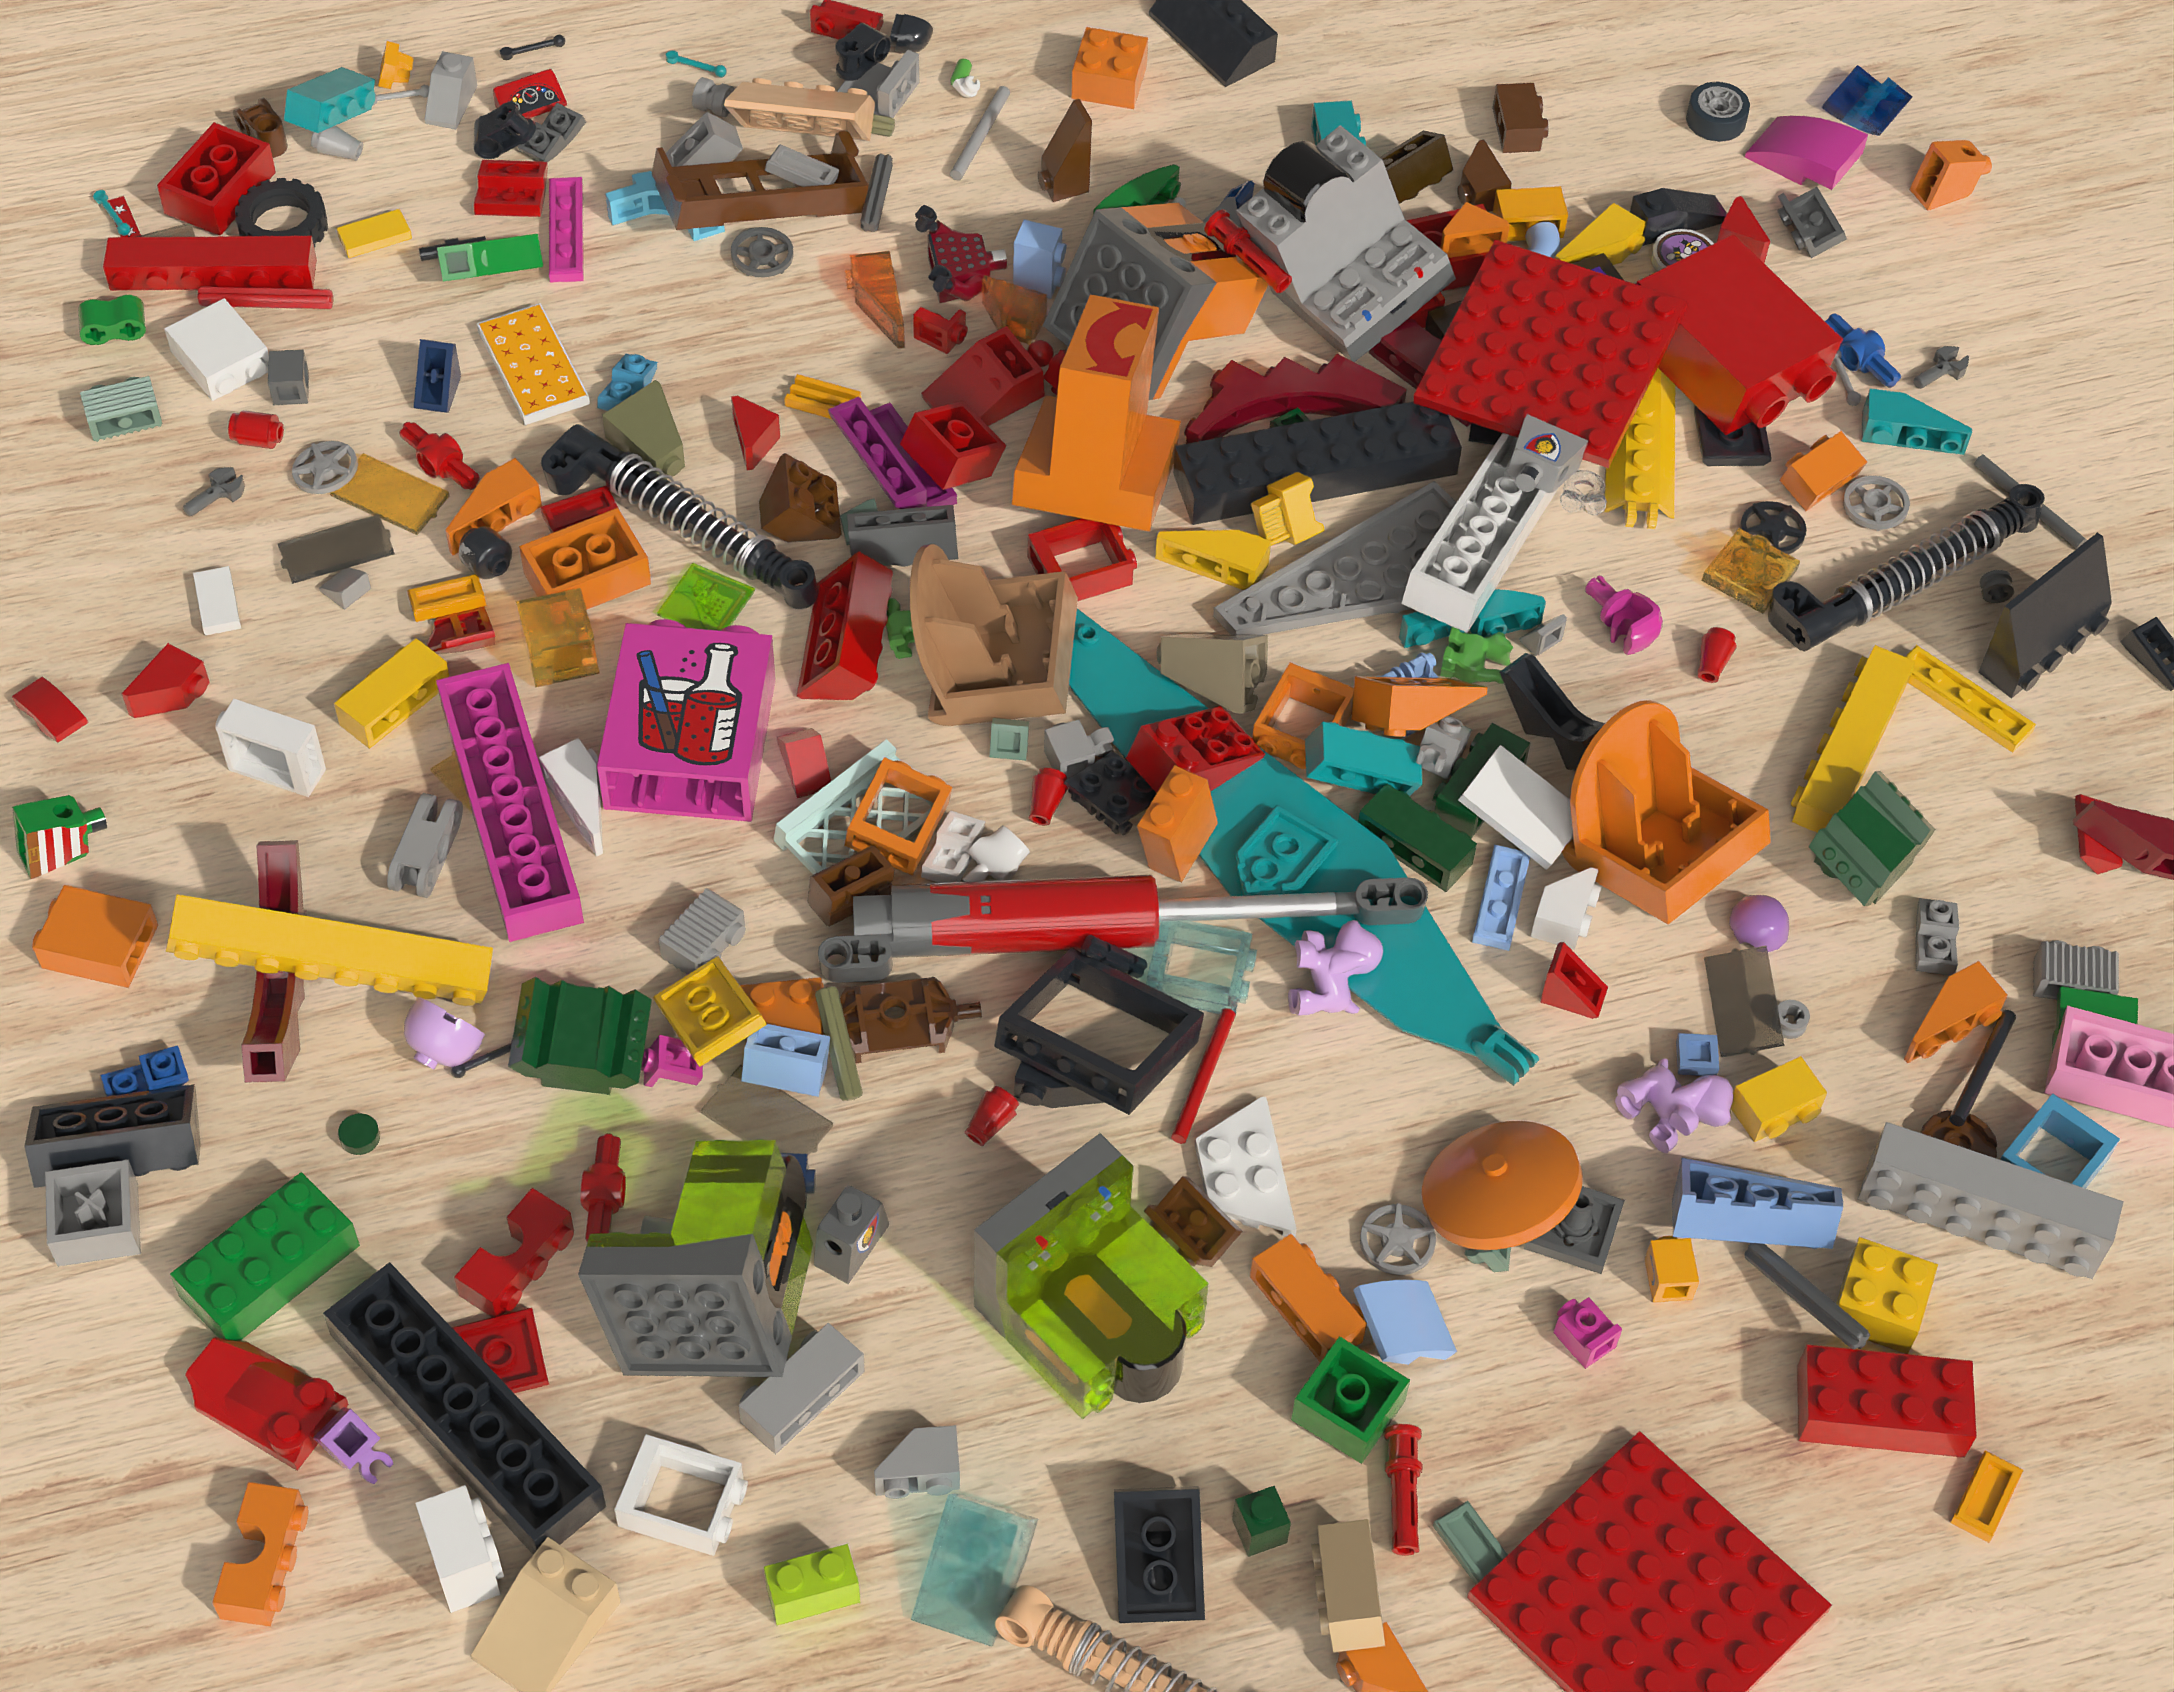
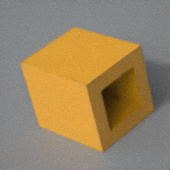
M1663 1236L1656 1240H1651L1644 1260L1652 1302L1693 1300L1699 1284V1277L1691 1238L1678 1239L1673 1236Z

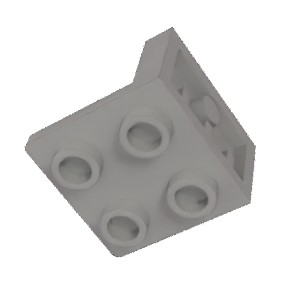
M907 50L899 61L894 62L892 68L877 63L858 80H845L837 92L847 93L849 88L865 90L867 95H870L875 101L874 114L894 118L919 84V54Z

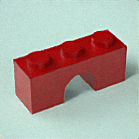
M534 1188L529 1190L507 1216L510 1235L522 1243L520 1248L507 1256H495L480 1247L454 1276L459 1296L490 1317L503 1315L505 1311L513 1310L519 1303L523 1290L532 1280L536 1281L544 1274L548 1261L558 1250H564L573 1238L574 1227L571 1212Z

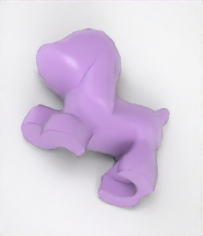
M1355 920L1348 921L1341 927L1335 945L1330 949H1326L1324 936L1321 933L1311 930L1304 931L1302 940H1296L1294 946L1297 953V967L1310 969L1316 992L1313 993L1302 988L1290 989L1288 993L1290 1012L1296 1015H1310L1321 1010L1328 1013H1336L1342 1010L1351 1014L1358 1013L1360 1008L1351 1000L1348 977L1354 974H1366L1373 971L1383 956L1382 943L1374 934L1363 929L1358 921Z
M1665 1058L1661 1059L1655 1067L1644 1072L1642 1076L1625 1081L1618 1086V1096L1615 1099L1618 1110L1627 1119H1632L1639 1115L1646 1102H1650L1655 1108L1660 1121L1650 1131L1649 1137L1655 1147L1663 1153H1668L1677 1145V1130L1687 1136L1698 1127L1699 1121L1713 1127H1719L1728 1124L1731 1120L1730 1108L1733 1102V1090L1727 1079L1718 1075H1704L1692 1083L1682 1086L1668 1069V1060Z

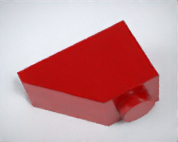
M167 643L121 694L129 716L139 718L188 708L196 698L204 694L210 682L202 660Z

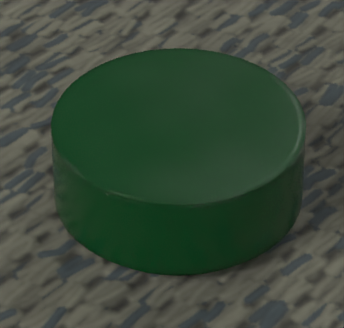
M358 1113L348 1116L342 1121L338 1129L341 1146L345 1151L353 1155H363L371 1152L380 1141L378 1124L373 1117L367 1114Z

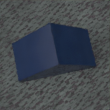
M420 339L414 408L449 413L461 379L456 344Z

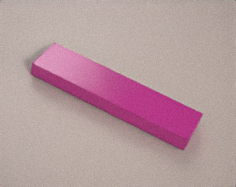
M582 177L549 178L550 283L584 281Z

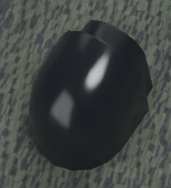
M896 13L890 34L891 46L896 47L895 51L905 53L907 50L915 53L920 52L931 39L933 27L929 22L919 17Z

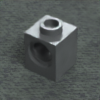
M304 349L269 351L268 386L273 406L308 404L309 370Z

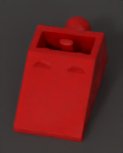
M1005 326L978 340L921 393L922 398L930 408L964 401L987 426H990L1045 397L1044 375L1041 367L1049 364L1054 356L1053 348L1047 341L1036 340L1026 350L1009 328Z

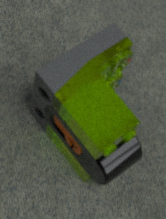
M1101 1133L974 1229V1307L1082 1419L1092 1411L1099 1413L1105 1409L1112 1401L1113 1394L1118 1395L1125 1401L1145 1403L1158 1400L1175 1387L1183 1370L1186 1338L1189 1339L1196 1335L1205 1324L1204 1318L1209 1285L1131 1207L1134 1166Z
M776 1140L696 1141L671 1234L658 1232L648 1234L613 1232L589 1235L578 1275L623 1376L783 1377L814 1243L804 1219L805 1182L802 1168L794 1156L780 1153Z

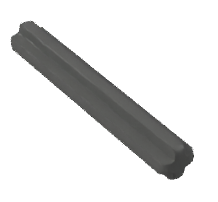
M1750 1243L1748 1245V1249L1744 1253L1746 1260L1847 1346L1855 1350L1857 1348L1861 1349L1866 1345V1341L1870 1337L1866 1328L1767 1245L1761 1243Z

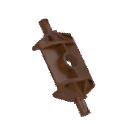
M935 977L846 987L840 998L856 1063H862L861 1055L936 1045H938L939 1053H945L954 1028V1022H958L959 1019L982 1018L980 1001L956 1005V1000H951L941 981ZM892 1007H899L905 1011V1014L897 1019L889 1018L884 1013Z

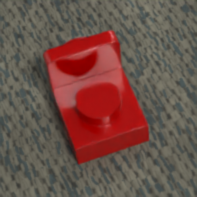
M920 307L913 314L914 338L948 354L956 344L960 345L967 335L966 312L959 309L948 320L938 313H933Z

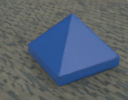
M1248 180L1231 189L1224 200L1228 197H1235L1236 206L1239 209L1253 197L1255 183L1252 180Z

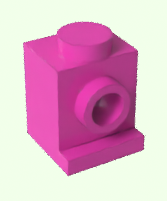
M1590 1297L1581 1303L1576 1299H1571L1557 1312L1559 1318L1553 1333L1585 1369L1617 1347L1622 1328L1618 1324L1614 1325Z

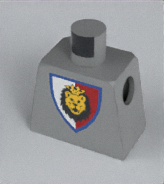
M1527 414L1507 473L1510 477L1515 478L1517 487L1522 491L1531 492L1536 487L1547 493H1553L1579 469L1588 440Z

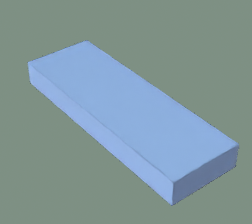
M1494 844L1472 943L1507 951L1510 950L1530 856L1522 850Z

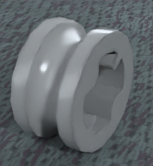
M1785 1000L1777 1006L1772 1019L1773 1029L1777 1034L1788 1039H1796L1802 1036L1809 1023V1010L1800 1001ZM1786 1015L1795 1016L1794 1021L1797 1020L1796 1024L1788 1023V1018H1785Z

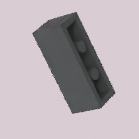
M953 505L847 514L851 557L859 551L884 566L898 565L905 567L913 564L914 557L921 546L935 544L944 551L949 560L958 559Z

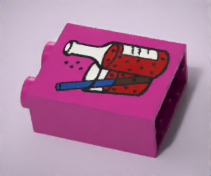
M658 619L648 625L625 624L597 764L603 808L605 810L752 822L776 680L772 635L759 634L752 628L742 625L727 626L721 631L686 628L681 623L669 619Z

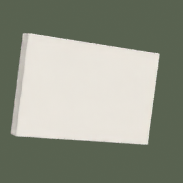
M1501 745L1491 755L1458 799V801L1546 870L1553 864L1573 836L1570 799Z

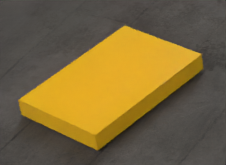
M719 956L652 997L699 1067L767 1025L760 1012Z

